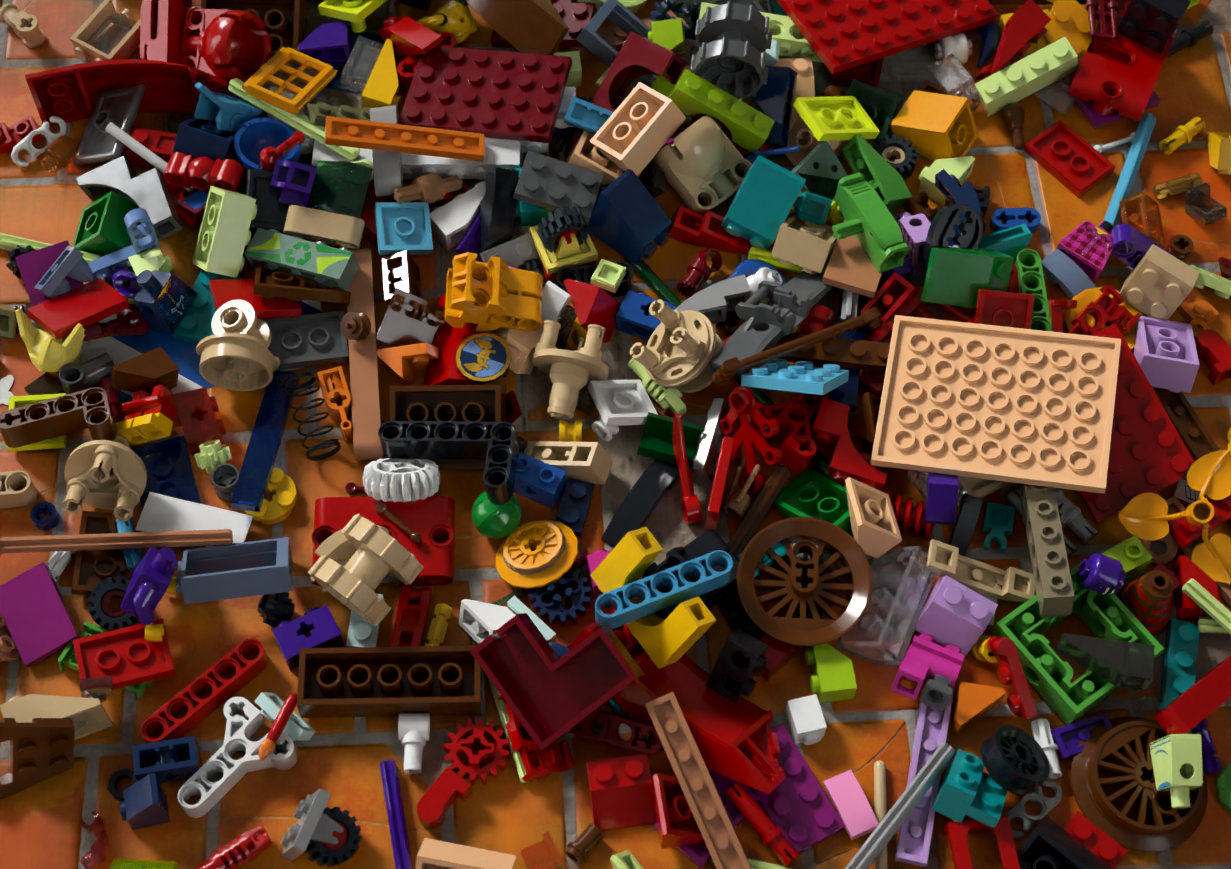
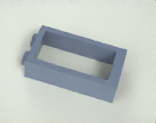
M607 0L576 38L577 41L609 68L616 59L618 52L595 33L606 17L627 35L633 32L648 39V32L652 31L618 0ZM645 75L636 78L630 83V86L633 88L639 82L652 88V79L650 80Z
M289 537L184 549L183 559L178 561L179 576H176L177 593H183L185 604L290 592L292 591L293 560Z

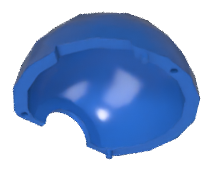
M268 117L255 118L245 122L235 134L233 143L237 160L246 170H265L260 165L261 151L269 146L278 147L292 137L296 131L281 120ZM302 144L297 145L282 156L280 160L298 162Z

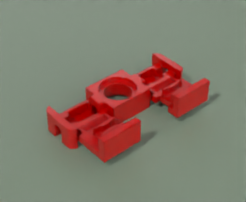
M1107 284L1099 289L1102 294L1096 301H1091L1085 305L1071 321L1074 326L1068 333L1091 336L1097 333L1106 322H1112L1113 324L1116 323L1123 335L1129 331L1141 315L1137 313L1133 316L1123 305H1119L1123 303V297L1111 285ZM1086 314H1090L1095 319L1094 327L1086 323ZM1126 320H1128V322L1121 328L1122 324Z
M501 695L498 697V701L503 700L510 719V722L506 724V728L514 753L519 752L526 770V775L522 777L525 782L533 781L535 778L537 781H541L551 773L567 772L575 766L567 740H563L559 745H555L553 749L541 751L531 736L530 741L523 739L519 729H526Z

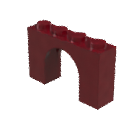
M630 32L591 103L614 112L622 103L627 87L636 78L650 74L675 85L687 62L673 51Z

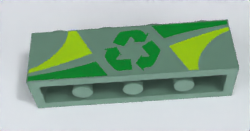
M258 228L244 253L254 269H256V263H261L265 265L264 271L274 273L284 270L293 275L318 281V286L327 289L335 286L348 291L360 268L354 254L346 248L337 249L320 241L315 243L297 235H284L275 229L266 230Z

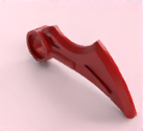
M678 413L675 414L673 421V449L681 480L683 516L686 524L690 525L701 523L702 513L699 499L694 494L685 448L682 417Z

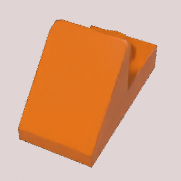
M425 342L378 349L377 356L401 378L414 383V365H426L429 363V360L439 359V352L437 347Z

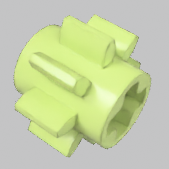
M212 440L199 446L200 453L194 454L197 466L201 467V469L206 468L208 474H211L216 466L227 463L228 460L232 459L229 446L221 445L220 440Z

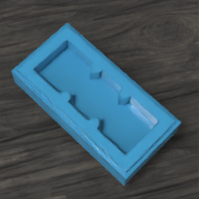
M573 96L564 118V123L596 134L614 112Z

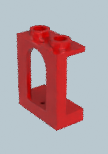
M1009 816L1000 817L995 829L978 820H968V817H964L961 823L951 819L944 828L943 836H948L955 869H973L967 834L987 831L995 833L1003 869H1020Z

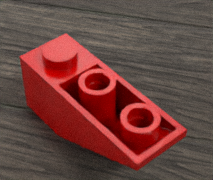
M1033 0L1025 2L1005 23L990 72L991 75L1014 63L1012 58L1016 54L1021 57L1031 47L1029 42L1033 38L1038 41L1048 31L1045 26L1051 19Z

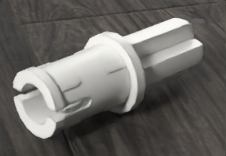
M1044 718L1036 719L1031 722L1034 739L1045 752L1049 762L1050 772L1046 779L1059 778L1062 776V771L1060 770L1056 753L1058 745L1054 744L1049 721Z

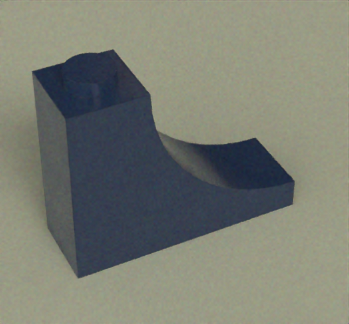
M765 66L769 68L767 85L761 86L760 90L756 93V97H749L760 105L766 116L775 120L769 133V143L776 148H785L788 143L797 72L790 67Z

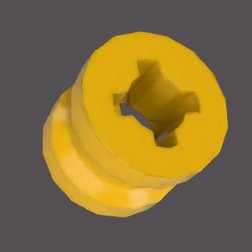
M560 420L559 441L581 442L582 420H576L574 423Z

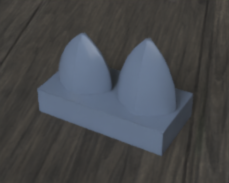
M67 246L34 288L42 295L54 298L71 290L69 282L65 279L66 276L81 282L93 281L91 268L82 257L84 254L76 247Z

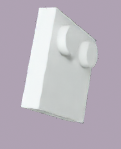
M640 379L590 380L588 391L605 426L645 425L648 412L658 415Z

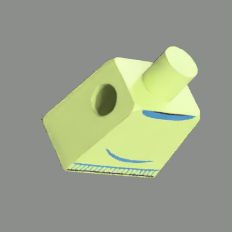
M1170 734L1150 743L1156 789L1158 791L1170 792L1172 808H1190V790L1201 787L1203 784L1201 734Z

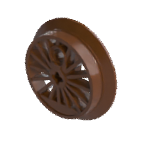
M794 517L772 523L751 539L739 561L737 590L745 612L759 629L774 639L787 644L816 646L839 639L858 624L865 614L871 599L872 573L864 551L846 531L821 519ZM783 546L791 567L774 550ZM823 549H826L833 555L818 568L820 555ZM799 553H806L811 557V560L801 561L797 555ZM768 556L781 571L761 562ZM838 560H840L845 567L822 575L825 571L828 570V568L832 564L836 563ZM756 571L776 580L754 579ZM849 576L851 584L828 583ZM800 581H804L807 588H802ZM755 589L777 590L759 597L755 593ZM828 592L852 593L851 602ZM783 598L767 613L761 607L763 604ZM792 601L785 617H774ZM824 601L846 611L839 617ZM798 602H800V618H791ZM806 605L812 619L806 618ZM816 606H817L829 619H821L820 616H819V614H818V611H817V609H816Z
M1128 716L1110 719L1113 728L1107 729L1103 723L1092 728L1089 731L1091 738L1088 741L1081 740L1078 746L1085 744L1086 746L1082 752L1073 755L1071 763L1072 790L1082 814L1121 846L1130 850L1158 852L1173 848L1188 839L1200 825L1207 807L1208 790L1204 772L1203 784L1201 787L1190 790L1191 807L1181 809L1186 812L1181 818L1177 813L1179 809L1172 808L1170 792L1158 791L1156 789L1150 743L1154 742L1155 737L1161 739L1167 736V733L1158 722L1141 717ZM1145 735L1144 752L1140 737ZM1108 758L1116 764L1108 763L1102 760ZM1098 770L1119 777L1099 779ZM1125 785L1124 788L1109 797H1106L1102 790L1103 787ZM1129 792L1128 799L1121 810L1118 811L1111 803ZM1157 800L1165 804L1166 810L1159 807ZM1134 801L1137 803L1135 821L1126 817ZM1145 815L1150 821H1152L1153 826L1144 824ZM1169 819L1171 824L1164 825L1163 822Z

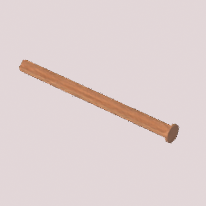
M230 529L20 537H1L0 535V556L2 553L230 545L233 543V532Z

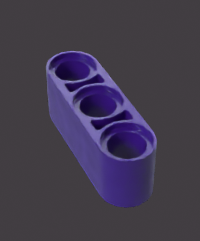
M1129 224L1117 225L1112 230L1113 254L1132 269L1137 266L1153 244L1166 251Z

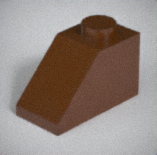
M158 347L113 366L111 386L114 389L133 393L142 390L151 395L153 388L158 385H163L171 391L177 386L179 368L161 347Z

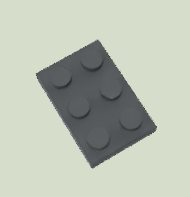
M528 150L513 199L556 212L555 209L558 208L563 210L565 206H569L570 209L574 206L581 210L586 222L589 223L603 174Z
M344 310L301 315V317L263 320L269 326L272 333L271 343L267 349L273 356L280 359V365L277 370L349 362L347 338L343 336L340 328L341 320L344 317Z

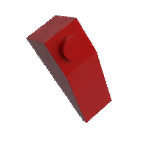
M391 16L383 22L385 26L377 30L384 42L386 39L392 40L394 56L425 54L444 41L441 35L408 16Z

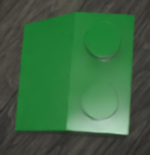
M113 191L107 193L83 208L72 247L102 257L130 246L131 240L124 223V217L129 211L137 209L138 206Z

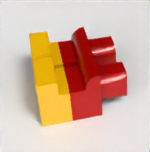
M158 385L153 388L152 395L142 390L134 392L132 401L122 403V410L126 416L124 421L116 423L117 434L124 436L132 446L150 442V440L154 441L169 437L177 407L170 403L172 391L163 385Z

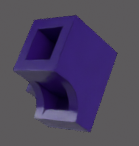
M277 159L270 186L283 189L280 198L281 203L306 207L317 168L295 161L289 162Z

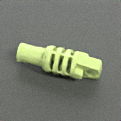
M634 358L628 362V367L642 380L645 390L663 410L669 408L672 412L679 413L681 416L687 412L686 405L680 399L683 394L676 387H664L654 382L648 376L645 366Z

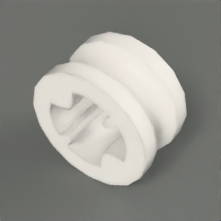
M601 416L598 417V421H594L591 425L595 434L607 442L612 440V434L616 435L619 432L618 426H605Z

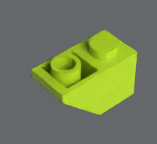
M828 643L805 648L807 666H812L813 675L810 676L812 693H817L819 703L854 699L857 684L852 660Z

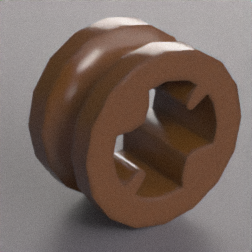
M1175 235L1171 238L1167 251L1180 261L1185 260L1190 256L1194 244L1185 235ZM1176 245H1182V249H1183V248H1185V249H1184V250L1178 249L1179 246L1176 247Z

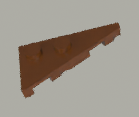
M256 263L253 295H259L266 299L283 297L291 301H301L303 299L350 304L351 292L335 286L331 290L318 288V281L293 275L284 270L270 273L264 271V264Z

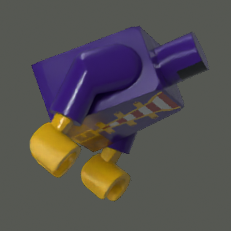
M163 547L160 550L156 548L148 550L134 570L120 609L139 617L141 624L145 625V639L149 642H162L164 624H153L156 620L153 611L164 593L178 595L176 577H172L178 561L175 552L167 547Z

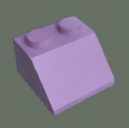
M946 575L940 577L912 629L919 633L924 632L933 636L935 642L944 647L949 644L961 648V654L966 656L985 631L998 604Z

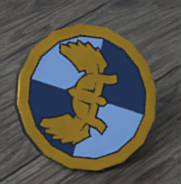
M480 333L472 335L463 341L457 350L456 362L458 370L465 378L472 382L484 384L494 382L501 377L506 378L512 357L509 346L502 338L495 334Z

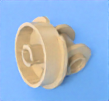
M232 300L225 303L215 312L212 318L211 328L214 335L205 337L197 344L196 353L201 356L199 372L207 382L223 389L233 391L262 389L271 383L273 372L280 365L279 357L273 356L267 349L272 339L271 330L263 320L257 319V313L249 302Z

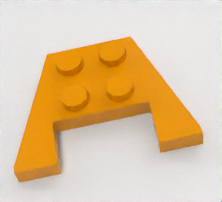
M1047 0L1053 3L1048 14L1051 21L1045 26L1048 31L1035 44L1029 42L1031 47L1021 57L1017 54L1014 57L1025 58L1066 36L1078 55L1079 67L1092 39L1088 11L1076 0ZM1096 19V28H1097L1098 23H1099V21H1098L1097 19Z

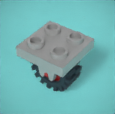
M320 788L313 795L308 794L305 800L300 801L294 813V817L298 819L292 828L287 829L280 845L284 846L281 856L292 861L302 853L308 852L310 855L308 859L311 861L316 860L319 866L327 865V867L340 865L357 852L359 848L357 845L361 842V836H358V832L361 831L360 825L356 827L355 822L357 819L355 816L351 818L348 815L350 812L346 809L340 811V807L325 808L331 793Z

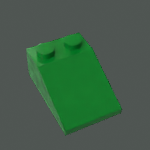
M931 248L921 300L930 303L976 308L979 289L1007 292L1014 257L993 249Z
M807 468L786 485L772 504L786 519L794 517L821 519L840 527L854 538L850 523L846 487L810 468ZM823 549V551H825V552H827V553L833 555V554H832L831 552H829L828 550Z

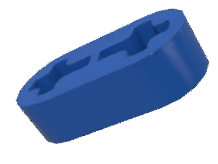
M1028 207L1000 208L992 214L990 228L993 232H997L1025 223L1032 234L1039 227L1041 215L1037 210Z

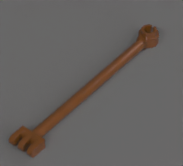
M873 307L858 317L741 360H738L737 357L731 358L722 363L721 367L712 376V381L715 384H722L730 381L736 373L859 327L868 328L869 331H873L883 324L881 319L883 316L877 307Z

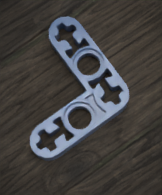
M133 209L124 217V223L132 243L131 246L88 263L92 271L93 281L101 278L103 281L108 282L109 273L117 267H123L133 272L128 257L157 246L160 248L153 223L145 209Z

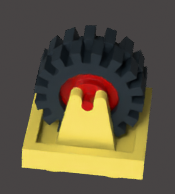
M565 206L563 210L560 208L555 209L556 213L549 212L547 214L548 218L543 217L541 219L542 223L529 228L533 243L548 275L557 273L562 268L579 266L598 260V253L589 235V226L579 208L577 209L572 206L570 209L569 206Z

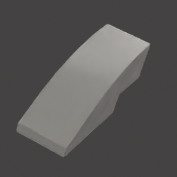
M744 274L715 283L697 292L681 303L676 309L680 312L685 310L698 311L705 315L712 324L725 322L727 320V312L735 311V306L738 303H745L750 298V288Z

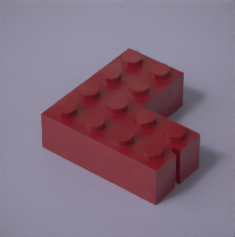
M527 613L515 615L496 630L497 634L488 636L470 651L541 751L554 745L645 675L609 625L600 627L563 657L559 658Z

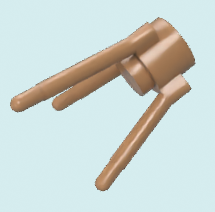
M744 457L739 462L728 494L722 502L724 504L723 510L737 520H742L752 506L750 504L751 497L747 494V491L761 468L757 464L742 489L737 490L735 493L746 462Z

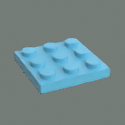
M774 359L769 363L761 364L760 367H752L751 371L742 374L741 386L824 395L848 382L849 370H840V365L825 364L821 368L813 367V363L807 361H799L797 365L787 364L785 359Z

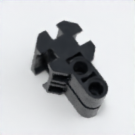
M710 529L685 547H676L667 552L665 560L659 565L655 562L650 564L645 570L642 579L713 551H725L733 560L730 581L720 588L699 595L700 599L711 611L720 599L737 588V569L740 558L734 552H730V547L714 529ZM722 566L712 567L717 572L725 570ZM687 576L686 578H684L686 581L692 583L698 581V579L694 576ZM664 586L657 589L661 593L671 591L668 587ZM680 603L654 614L659 618L666 619Z

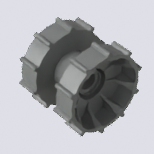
M727 1V4L718 5L713 8L707 7L706 13L701 20L697 19L695 37H698L699 51L696 55H692L690 71L737 99L749 96L756 97V93L760 90L761 86L767 85L769 68L765 67L766 49H771L773 34L769 31V17H764L753 8V5L745 6L732 4L731 1Z

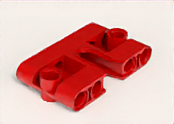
M1117 14V28L1123 18L1119 14ZM1105 16L1106 34H1112L1110 16ZM1099 23L1096 28L1097 33H1100ZM1118 31L1116 40L1103 41L1093 37L1087 49L1089 52H1085L1067 94L1088 103L1090 99L1093 100L1094 109L1101 114H1111L1117 109L1119 110V115L1139 122L1175 35H1173L1161 54Z
M431 496L424 500L417 499L416 501H406L405 503L403 501L395 503L393 501L384 502L382 499L376 500L373 497H324L315 501L314 531L311 536L313 542L312 566L320 558L315 554V550L321 545L320 542L343 529L354 515L360 514L372 523L387 528L389 535L395 538L424 566L423 570L411 583L412 586L448 585L454 582L455 500L448 496ZM378 503H385L387 510L413 532L420 533L422 540L419 543H413L410 536L385 515H378L376 513V505ZM440 537L448 539L447 542L442 544L435 542ZM315 580L314 582H311L312 584H314V585H316V586L322 587L321 585H319V584L317 583L316 580ZM398 580L399 586H402L404 583Z

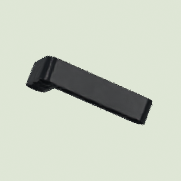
M388 421L379 427L378 436L384 455L388 458L486 460L483 479L488 500L493 504L501 505L507 503L512 498L519 455V444L513 424L509 422Z

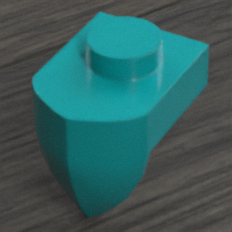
M808 191L802 192L793 204L794 214L797 218L824 226L833 200Z

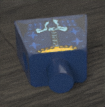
M149 270L142 271L137 277V282L142 287L135 296L134 302L152 331L173 335L198 293L172 273L157 270L152 272Z

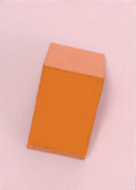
M960 682L954 696L953 734L957 736L999 705L1006 694L1004 689Z

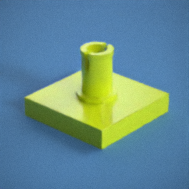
M324 0L318 5L320 15L350 21L352 32L360 33L367 29L365 18L387 0Z

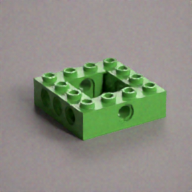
M1081 563L1070 570L1075 596L1071 614L1075 612L1110 651L1103 661L1094 667L1092 665L1089 666L1080 678L1073 683L1070 682L1073 678L1072 667L1067 661L1063 662L1049 646L1050 642L1043 636L1045 632L1067 616L1041 617L1037 594L998 621L990 635L991 637L1009 638L1014 642L1026 679L1066 725L1076 722L1152 665L1164 650L1163 646L1114 593L1105 596L1083 587L1081 576L1078 574Z

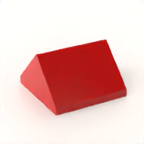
M572 279L565 280L564 284L568 294H570V299L581 326L585 329L590 324L604 327L606 330L603 342L607 343L610 341L616 326V315L621 303L598 286Z
M659 773L653 775V801L661 849L705 843L677 777Z

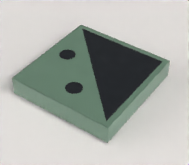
M821 141L791 171L806 179L801 192L808 191L832 200L835 199L839 180L848 176L827 141Z

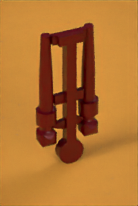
M1086 0L1091 37L1103 41L1116 40L1117 0ZM1105 5H1108V11H1105ZM1095 15H1099L1100 33L1096 32ZM1105 16H1110L1112 34H1106Z

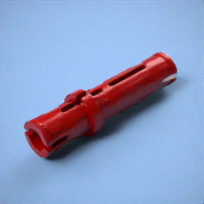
M737 782L733 787L735 791L730 788L725 795L728 796L763 839L761 841L764 846L768 845L783 863V866L786 867L791 863V859L794 860L800 853L782 834L783 829L780 826L776 827L742 786V783Z

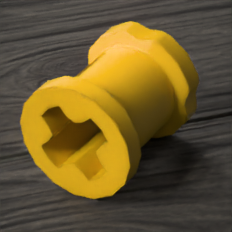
M981 635L972 647L974 657L980 661L998 663L995 654H988L990 651L987 648V641L991 636Z

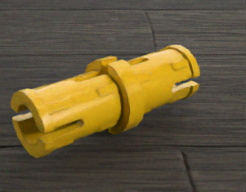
M1194 117L1184 126H1178L1171 135L1160 141V149L1163 150L1169 146L1163 152L1169 155L1180 146L1187 145L1194 136L1205 130L1204 121L1196 126L1195 124L1201 118Z

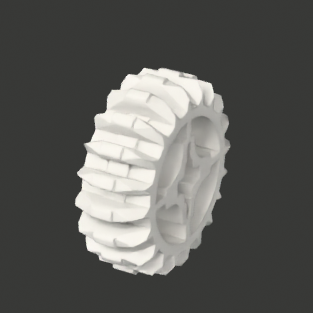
M388 457L386 459H378L365 466L363 474V486L367 496L373 497L376 500L382 499L384 502L393 501L395 503L403 501L405 503L406 501H416L417 499L424 500L438 492L440 484L438 465L429 459H393Z

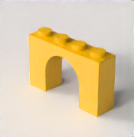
M647 527L630 531L590 576L601 592H609L642 579L647 567L664 549ZM698 596L680 603L666 619L659 618L653 613L629 622L626 625L644 648L651 661L660 669L677 662L709 629L716 619ZM633 597L630 599V602L639 604L643 600L639 597Z

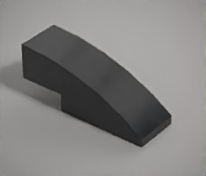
M495 167L485 173L486 198L481 200V252L511 240L517 208V200L513 199L519 180V171Z

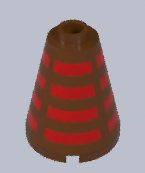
M1161 570L1150 571L1117 592L1116 596L1153 637L1156 634H1161L1167 627L1171 617L1174 583L1166 572Z

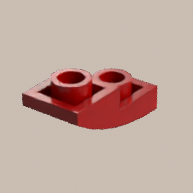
M31 115L10 127H7L4 122L0 124V155L12 152L15 145L31 131L39 128L36 120ZM34 135L32 138V144L42 140L44 138L43 135Z

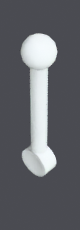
M1132 132L1127 138L1103 146L1095 145L1093 148L1101 154L1104 150L1133 142L1136 132Z

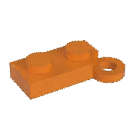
M1194 287L1176 309L1192 325L1195 340L1199 333L1195 332L1193 327H1199L1202 331L1209 329L1207 324L1215 320L1219 315V312Z

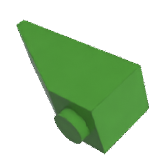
M855 135L842 149L854 174L859 172L863 174L864 179L878 193L890 212L899 211L903 207L904 202L912 197L902 176L860 135Z

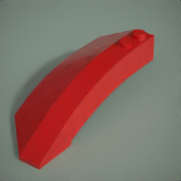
M105 60L75 64L25 75L42 123L49 122L50 127L59 125L58 123L50 122L51 116H58L66 123L90 118L99 92L133 85H146V90L137 113L195 114L200 93L194 85L198 82L203 86L205 85L210 91L233 94L228 90L230 82L189 65L158 60Z
M613 609L607 615L613 614L616 611ZM596 621L579 634L568 646L569 650H572L600 628ZM626 624L612 629L645 674L613 699L633 719L653 724L645 704L674 692L707 769L766 794H770L786 779L784 768L779 767L777 759L781 752L777 733L771 730L770 721L773 719L771 709L767 712L744 698H741L735 704L705 685L710 675L685 654L677 662L658 669Z

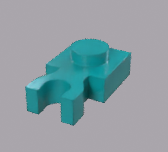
M987 501L982 531L989 534L983 543V550H988L990 543L994 541L1000 546L998 553H1005L1007 547L1005 536H1011L1016 507Z

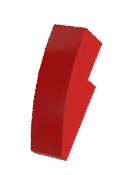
M680 205L672 215V224L668 232L673 239L702 248H714L718 251L748 254L751 248L749 240L741 236H733L726 231V228L721 226L725 217L709 210L702 215Z

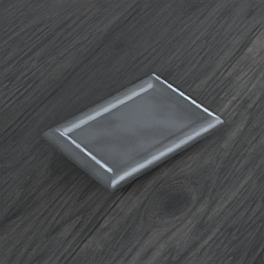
M145 84L99 92L73 161L75 166L111 161L121 157L125 145L105 131V129L112 122L129 135L146 90Z

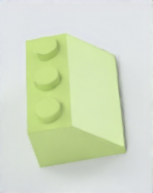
M210 185L192 260L193 264L207 272L238 277V273L244 267V248L249 244L251 238L250 223L257 214L256 199Z

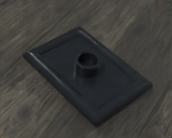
M247 169L245 195L256 199L255 204H257V214L254 220H251L250 231L256 232L258 228L266 230L275 229L284 234L283 230L290 205L280 202L283 189L270 186L274 171ZM315 175L307 208L336 213L337 176Z

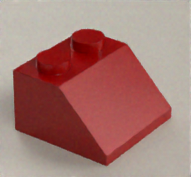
M647 754L586 762V778L593 825L601 831L655 824L652 781Z

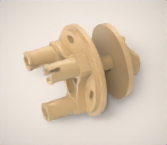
M663 300L652 302L649 307V313L659 319L661 323L650 336L647 345L644 346L640 342L635 343L630 349V355L645 366L648 376L661 386L676 387L683 393H694L706 388L713 382L712 376L715 374L710 367V361L724 346L721 337L715 333L712 322L698 311L685 310L680 312L677 309H671Z

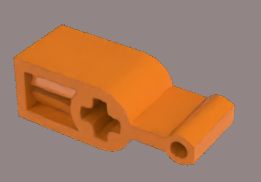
M342 366L317 372L329 417L332 421L341 423L343 440L346 443L353 442V428L351 421H349L352 418L351 396Z

